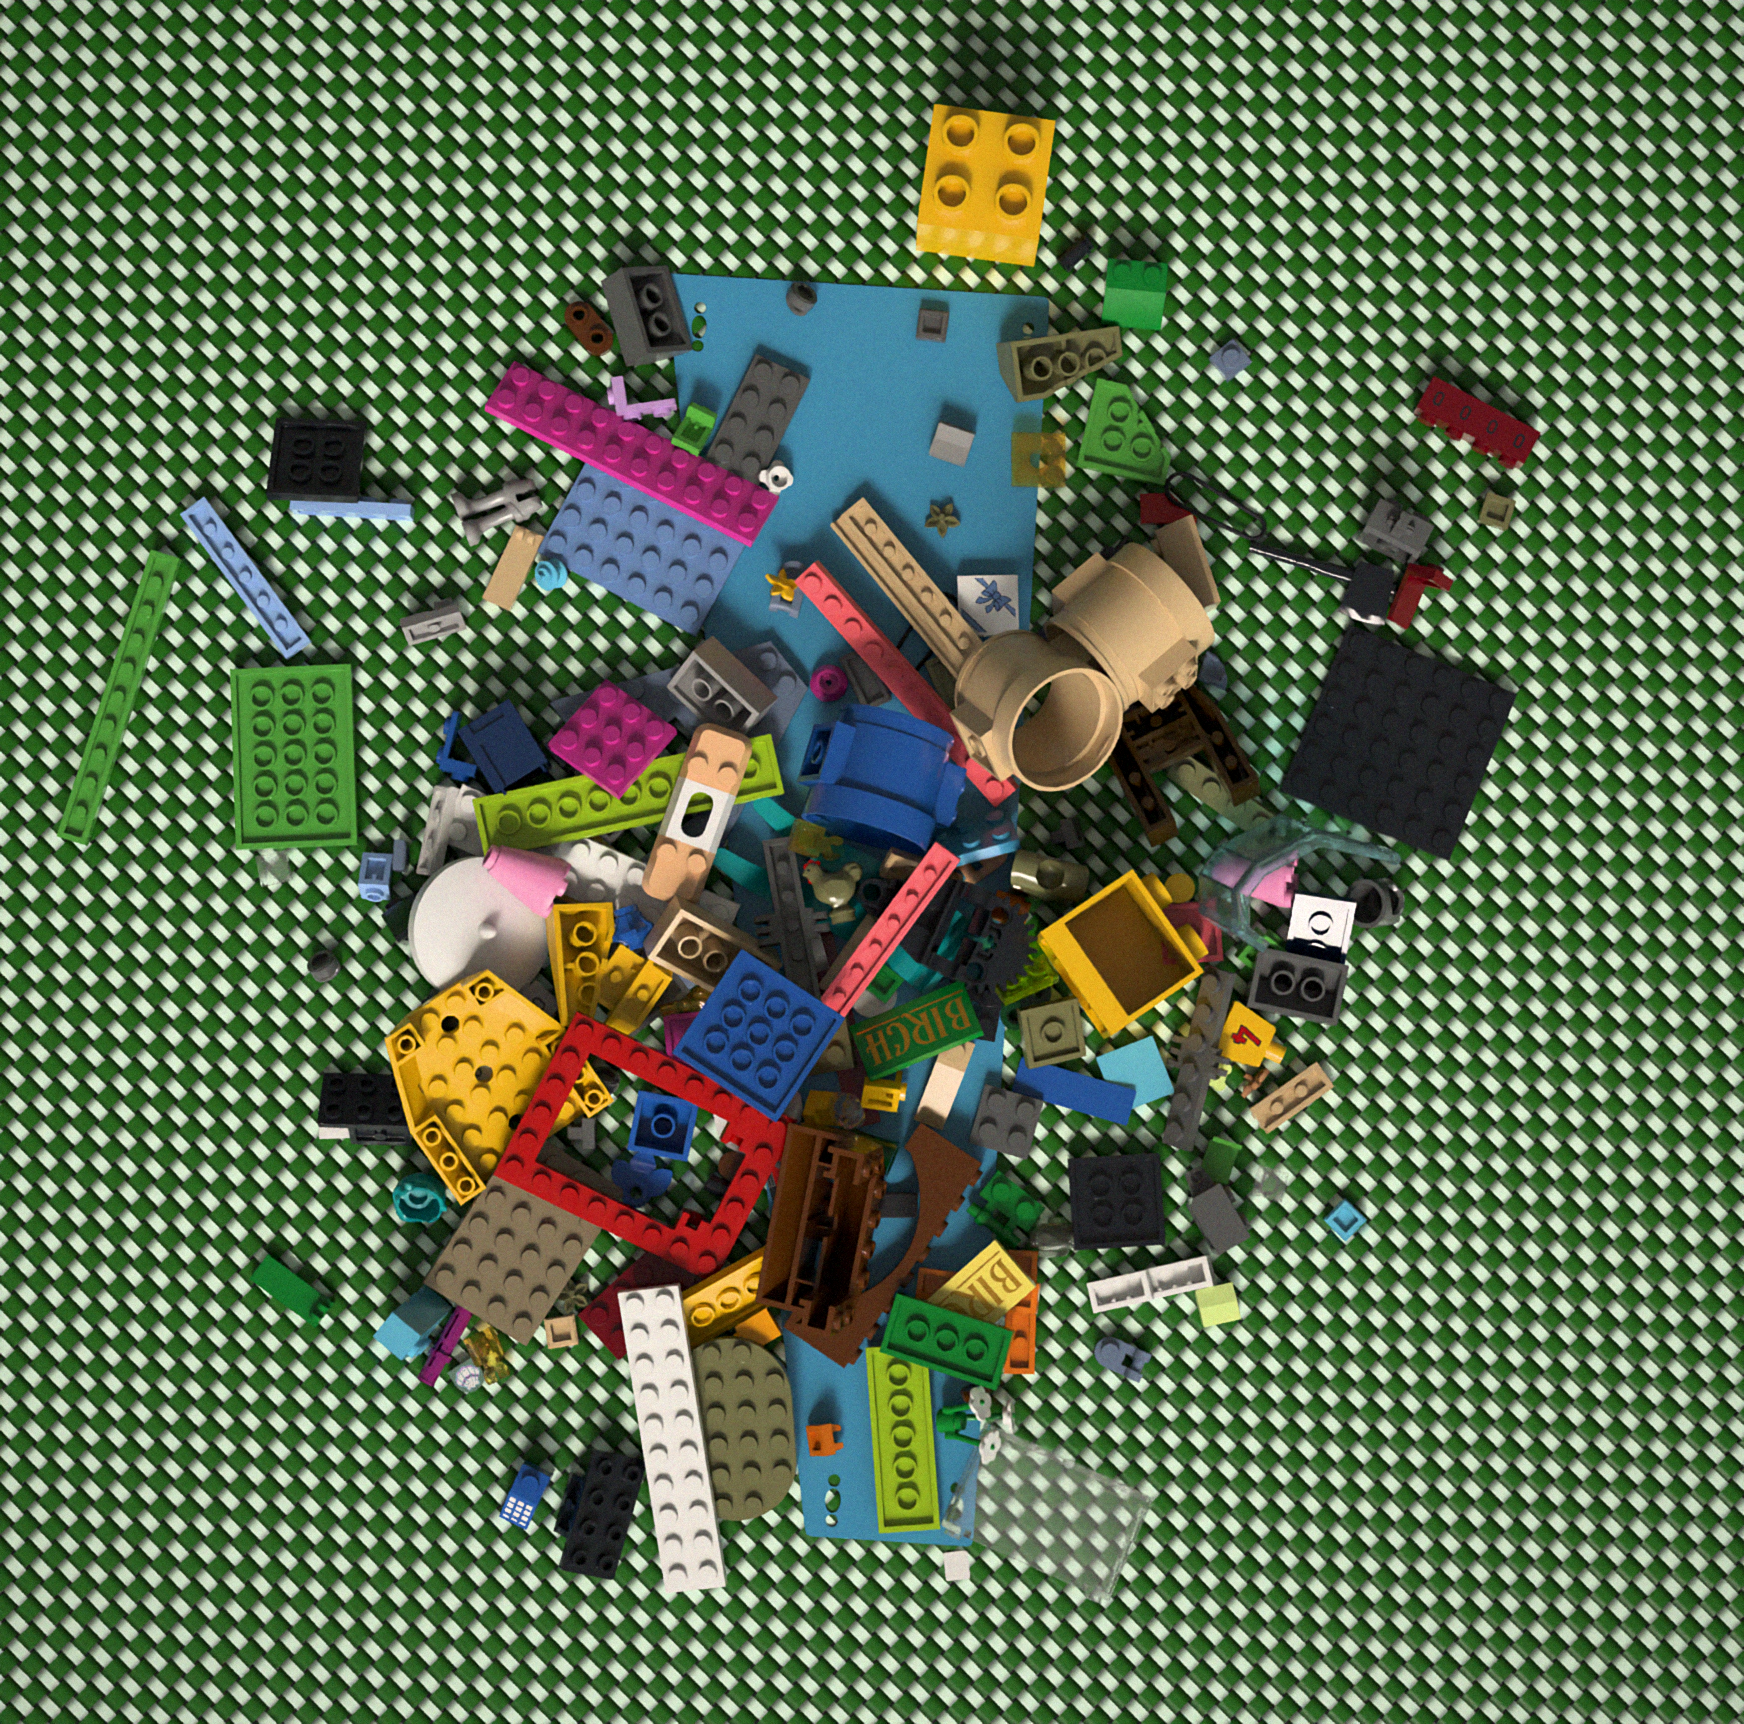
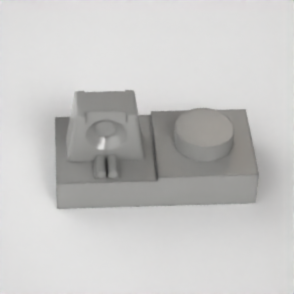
M451 597L435 601L433 611L416 613L400 619L401 628L409 646L467 629L458 603L454 604Z

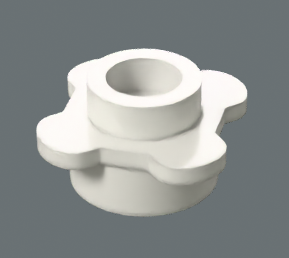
M774 460L770 468L759 473V480L766 484L769 492L778 496L781 490L792 485L793 476L784 467L782 461ZM775 475L778 476L777 481L774 480Z

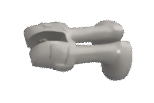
M512 479L502 484V489L477 499H467L461 492L450 494L460 521L468 519L484 510L505 505V508L488 516L461 522L470 547L477 545L480 542L481 535L490 528L513 519L517 523L528 520L531 514L543 507L539 496L528 498L521 502L517 501V498L528 495L536 490L533 479L519 481Z

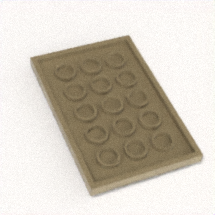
M545 1140L536 1160L615 1199L621 1200L624 1189ZM494 1169L485 1183L486 1189L477 1195L422 1282L527 1346L602 1228L494 1176Z

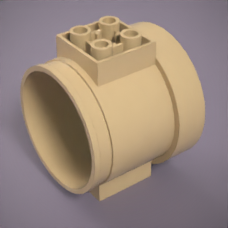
M1133 542L1126 544L1108 561L1096 552L1052 590L1054 617L1049 618L1044 623V632L1048 642H1051L1066 631L1095 658L1116 686L1121 697L1123 713L1133 702L1138 700L1151 713L1155 712L1159 707L1161 709L1167 707L1173 701L1176 692L1181 688H1189L1197 679L1198 656L1215 641V633L1211 621L1190 588L1160 557L1144 546Z
M1020 629L1004 631L984 641L968 657L959 673L954 694L955 709L949 713L970 758L996 779L1002 782L1014 774L1034 789L1051 792L1074 787L1093 775L1112 753L1119 738L1123 722V706L1116 686L1095 658L1066 631L1051 642H1047L1034 632ZM1052 680L1050 691L1040 710L1027 723L1014 730L1018 717L1029 699L1041 687Z

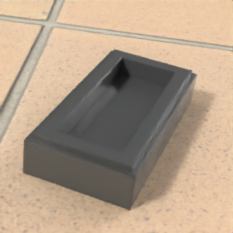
M856 651L839 658L860 704L880 707L892 701L884 682Z

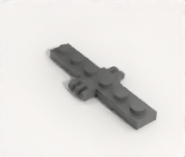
M792 836L763 840L762 847L774 913L754 917L755 925L767 924L766 927L757 928L756 935L759 937L769 935V938L759 940L758 946L759 948L780 946L785 978L822 1002L811 940L818 939V933L830 931L829 923L817 924L818 921L827 920L828 914L826 911L815 913L814 908H805Z
M1205 965L1188 1038L1173 1034L1172 1041L1181 1043L1180 1048L1170 1046L1169 1052L1178 1055V1058H1167L1166 1064L1179 1068L1180 1071L1162 1143L1184 1151H1193L1210 1079L1215 1080L1216 1075L1227 1076L1228 1070L1219 1068V1063L1229 1065L1231 1059L1222 1056L1223 1050L1218 1048L1234 986L1235 973Z

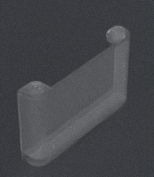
M985 1421L977 1439L982 1440L988 1431L997 1430L999 1431L1001 1446L996 1452L995 1460L990 1461L987 1465L982 1464V1454L979 1452V1447H973L940 1521V1524L945 1527L944 1533L957 1540H961L962 1536L1082 1589L1086 1591L1084 1596L1094 1602L1101 1604L1103 1599L1109 1601L1154 1497L1013 1433L1010 1434V1432Z

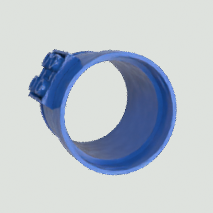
M842 704L838 712V721L814 724L797 779V783L809 787L801 817L822 830L858 843L888 851L892 846L915 855H925L929 851L935 829L950 827L955 821L958 814V808L956 807L958 798L966 786L965 774L967 769L948 762L950 749L955 741L954 737L933 724L903 713L870 705Z

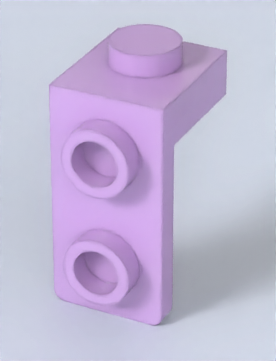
M623 376L611 377L612 387H607L609 405L615 404L617 416H623L624 421L628 419L638 421L642 419L641 415L653 414L654 417H665L671 415V411L677 410L675 398L628 405Z

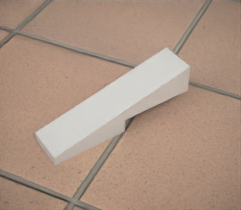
M1210 1254L1086 1284L1093 1313L1206 1288L1217 1283Z

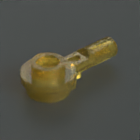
M700 986L695 987L687 998L660 1005L658 1007L660 1015L666 1017L680 1011L685 1013L690 1011L698 1012L711 995V992Z

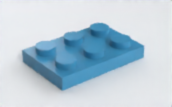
M1008 809L994 810L987 815L972 819H962L947 828H937L934 831L930 845L931 848L934 842L937 841L961 858L956 867L1021 849L1019 837Z

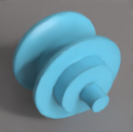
M552 558L537 564L535 578L542 589L550 591L565 585L567 570L562 561Z

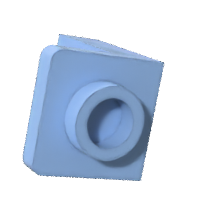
M363 852L358 880L362 899L372 902L391 900L392 892L390 885L393 872V854Z

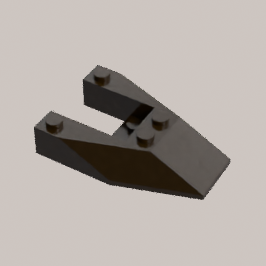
M1193 684L1187 689L1181 688L1174 694L1173 701L1164 709L1159 707L1153 713L1139 700L1133 702L1123 713L1119 738L1108 757V762L1152 848L1179 835L1176 821L1151 776L1164 768L1203 750L1234 807L1262 794L1259 780L1220 709Z

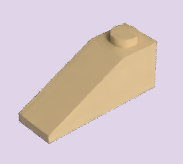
M966 1042L938 1054L914 1120L940 1130L943 1129L975 1047L974 1043Z

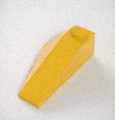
M613 903L554 904L550 914L545 918L547 945L561 1027H568L577 1010L593 1018L595 1016L601 992V982L604 970L607 967L608 953L615 931Z

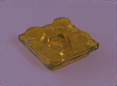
M1012 432L1011 487L1065 488V433ZM1038 453L1044 457L1045 466L1038 469L1031 465L1030 456L1032 454Z

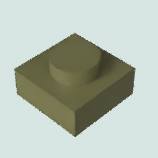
M1487 492L1477 522L1506 531L1516 501Z

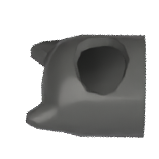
M1388 877L1356 881L1348 888L1345 896L1356 899L1353 924L1360 928L1394 925L1400 921V916L1405 908V897L1401 887Z

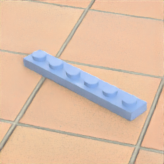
M205 497L180 514L287 660L312 642Z

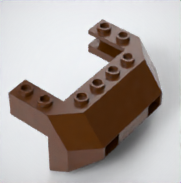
M788 1123L755 1302L803 1314L802 1319L795 1322L794 1329L830 1338L850 1325L854 1319L855 1307L862 1290L867 1287L870 1271L866 1269L868 1259L873 1257L876 1243L872 1240L874 1229L878 1228L881 1220V1211H878L879 1201L884 1198L887 1189V1181H884L885 1165L882 1145L851 1131L818 1123ZM819 1241H821L822 1247L818 1268H814Z

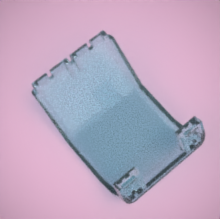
M1278 814L1228 840L1217 848L1198 874V913L1225 934L1231 937L1235 934L1249 946L1263 953L1270 943L1250 928V896L1266 875L1319 847L1384 860L1391 865H1398L1401 857L1394 850L1357 835Z

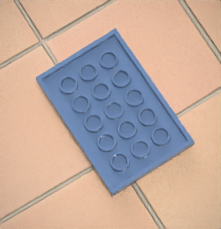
M585 463L537 552L548 559H559L563 562L566 569L697 637L746 545Z

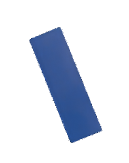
M1024 1057L1020 1060L1012 1091L1122 1125H1127L1136 1096V1090L1056 1066L1046 1065L1028 1069L1025 1066Z

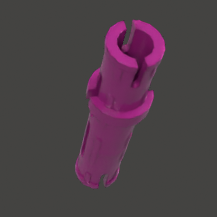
M457 1304L435 1346L430 1347L428 1351L430 1355L419 1375H417V1379L432 1387L435 1386L444 1366L452 1360L450 1355L473 1313Z

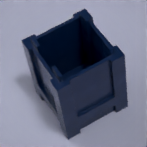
M510 699L457 730L496 794L503 793L506 795L507 791L516 790L542 773H546L547 776L550 775L548 770L553 766Z

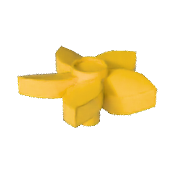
M784 568L778 573L777 577L768 573L765 575L768 582L774 585L770 590L771 595H779L781 593L785 600L792 601L794 599V590L798 586L794 579H787Z

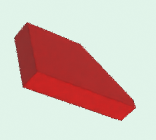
M1165 493L1139 495L1140 525H1169L1192 515V513L1171 503ZM1170 493V495L1172 496V498L1175 499L1177 502H1179V501ZM1193 515V518H1194V521H1195V524H1196V523H1197V518Z

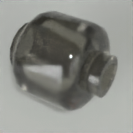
M1062 1217L1038 1219L1035 1223V1230H1029L1030 1248H1036L1038 1255L1042 1258L1066 1256L1069 1248H1074L1072 1224H1067V1221Z

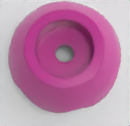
M831 664L818 667L813 672L810 680L812 693L823 702L841 699L848 685L846 674L838 666ZM827 680L832 682L830 686L826 685Z

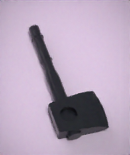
M1251 541L1248 551L1250 553L1348 583L1349 585L1338 612L1358 621L1384 625L1390 596L1393 597L1397 582L1393 581V570L1359 561L1354 570L1324 560L1302 556L1300 553L1296 554L1269 546L1268 544Z

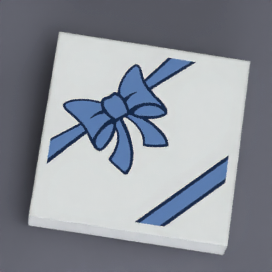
M1018 575L957 576L958 612L978 637H992L1004 631L1019 629Z

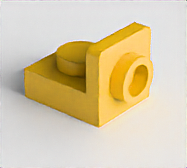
M903 1071L896 1072L895 1081L877 1079L871 1082L868 1077H865L861 1107L897 1112L899 1100L905 1101L907 1083L901 1082Z

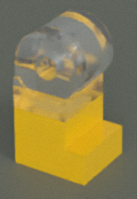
M810 1090L802 1113L805 1123L842 1126L847 1130L859 1128L863 1125L866 1118L859 1098L854 1094L844 1092Z

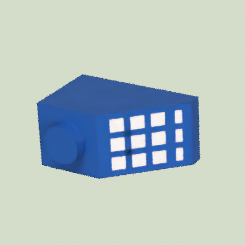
M526 1460L522 1464L508 1493L499 1517L527 1530L554 1473Z

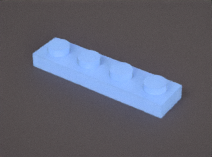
M359 497L358 503L290 501V510L294 514L414 521L415 509L411 504H407V500L397 498L389 499V503L377 502V498Z

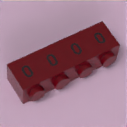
M1435 376L1428 383L1413 411V414L1418 416L1417 420L1429 427L1436 425L1445 430L1444 434L1455 441L1462 439L1470 443L1472 450L1482 455L1489 453L1498 458L1497 462L1508 469H1514V467L1520 469L1524 465L1541 433Z

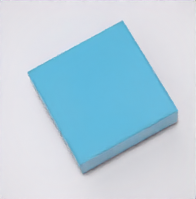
M1343 1198L1323 1220L1344 1241H1347L1367 1219L1346 1198Z

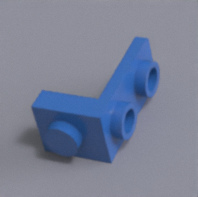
M453 710L452 717L447 716L445 720L443 734H447L445 745L439 746L436 763L440 764L439 769L442 772L452 774V780L469 783L470 778L478 780L480 768L474 764L452 759L458 736L457 730H459L462 720V714L459 711Z

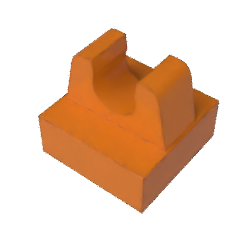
M831 1423L807 1425L806 1432L810 1456L836 1454L835 1451L842 1449L843 1442H834L833 1432L840 1431L841 1426Z

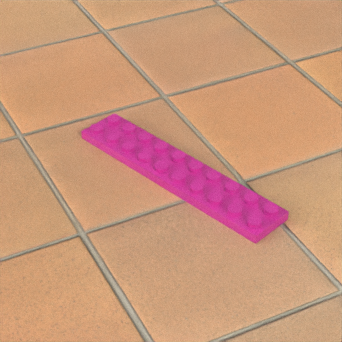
M516 361L512 363L485 404L486 412L749 547H752L778 504L779 496L706 461L705 458L699 455L697 457L671 444L670 440L629 419L624 421L623 416H617L615 412Z

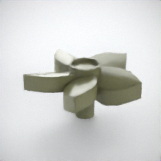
M953 504L945 505L942 508V512L937 506L930 505V513L933 517L927 520L924 527H937L938 534L943 539L947 533V527L955 528L960 526L957 518L951 516Z
M569 1279L564 1287L565 1290H562L557 1298L560 1301H565L564 1308L566 1314H569L574 1309L575 1303L579 1307L585 1308L588 1306L586 1298L582 1296L587 1292L588 1283H580L575 1287L574 1282Z

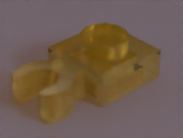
M798 818L793 823L787 849L813 859L819 857L821 852L826 860L835 861L840 858V855L832 852L831 844L840 846L844 840L838 836L824 837L826 828Z
M493 1326L463 1340L475 1367L483 1365L485 1369L484 1379L488 1385L498 1382L495 1371L500 1379L510 1376L509 1368L499 1359V1356L505 1354Z

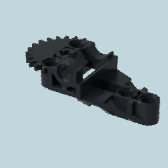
M870 878L861 880L856 885L854 897L863 909L877 921L907 879ZM957 879L946 880L899 945L917 964L958 983H964L965 989L969 990L973 985H976L977 993H982L985 985H987L989 993L994 994L996 984L999 985L1002 991L1007 990L1006 980L1010 981L1013 985H1017L1016 973L1023 977L1027 976L1022 966L1023 964L1033 966L1034 962L1027 957V954L1037 953V949L1030 947L1029 943L1037 941L1038 937L1028 935V932L1035 928V924H1024V921L1029 917V913L1017 914L1021 904L1017 903L1011 907L1009 905L1010 897L1006 896L1002 899L978 885ZM867 884H872L877 891L876 897L872 901L867 900L863 895V889ZM962 900L975 906L964 932L977 938L988 937L987 942L991 946L990 948L983 949L982 943L962 937L952 960H948L938 955L937 952ZM995 907H999L1004 912L1003 921L999 924L995 923L991 917ZM972 962L979 968V974L974 980L970 979L966 973L967 966Z

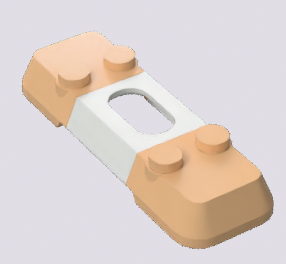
M713 723L701 724L695 730L643 874L642 886L648 895L669 903L675 894L693 904L699 901L752 754V744L747 736ZM697 792H703L713 799V808L703 834L696 838L689 837L683 833L681 822L691 796Z

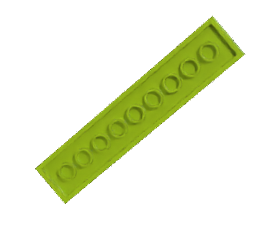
M771 734L749 738L752 744V754L733 805L784 794ZM687 752L654 759L619 800L585 775L507 791L506 795L498 793L472 799L484 857L492 844L498 847L503 845L529 851L663 821ZM703 792L693 794L684 816L712 810L713 799Z

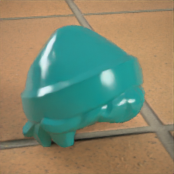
M418 1172L406 1176L397 1183L393 1190L394 1209L402 1221L431 1223L438 1220L443 1211H447L446 1190L442 1183L431 1174Z

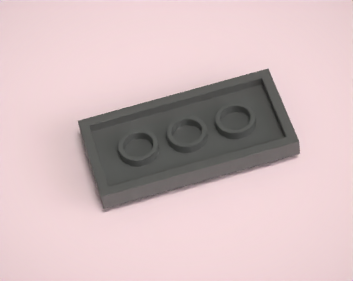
M756 354L705 460L760 487L762 482L759 480V473L769 468L810 384V379Z

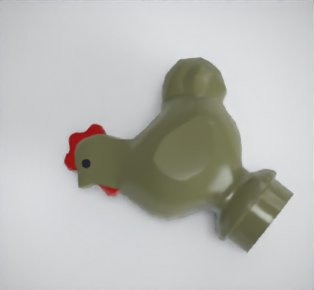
M810 859L808 863H805L803 865L805 871L802 875L807 877L809 884H812L816 898L832 907V910L828 913V917H831L832 925L856 920V908L850 906L848 902L855 893L856 882L862 877V866L855 861L844 864L838 872L826 873L820 867V861Z

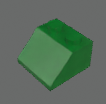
M1108 258L1105 272L1101 326H1119L1160 331L1166 294L1168 263Z

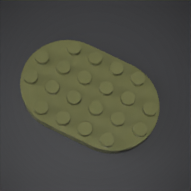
M738 1336L714 1338L698 1345L691 1351L717 1518L731 1521L749 1520L764 1515L776 1507L788 1493L796 1475L798 1453L792 1384L782 1362L764 1348L762 1344Z

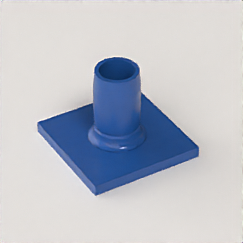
M741 949L672 1054L776 1123L843 1023L845 1017Z

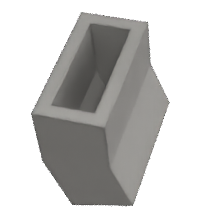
M941 420L930 447L929 456L964 467L976 432Z

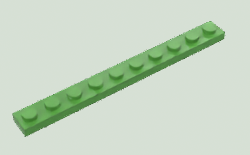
M150 550L57 837L86 846L89 844L182 561L180 558Z

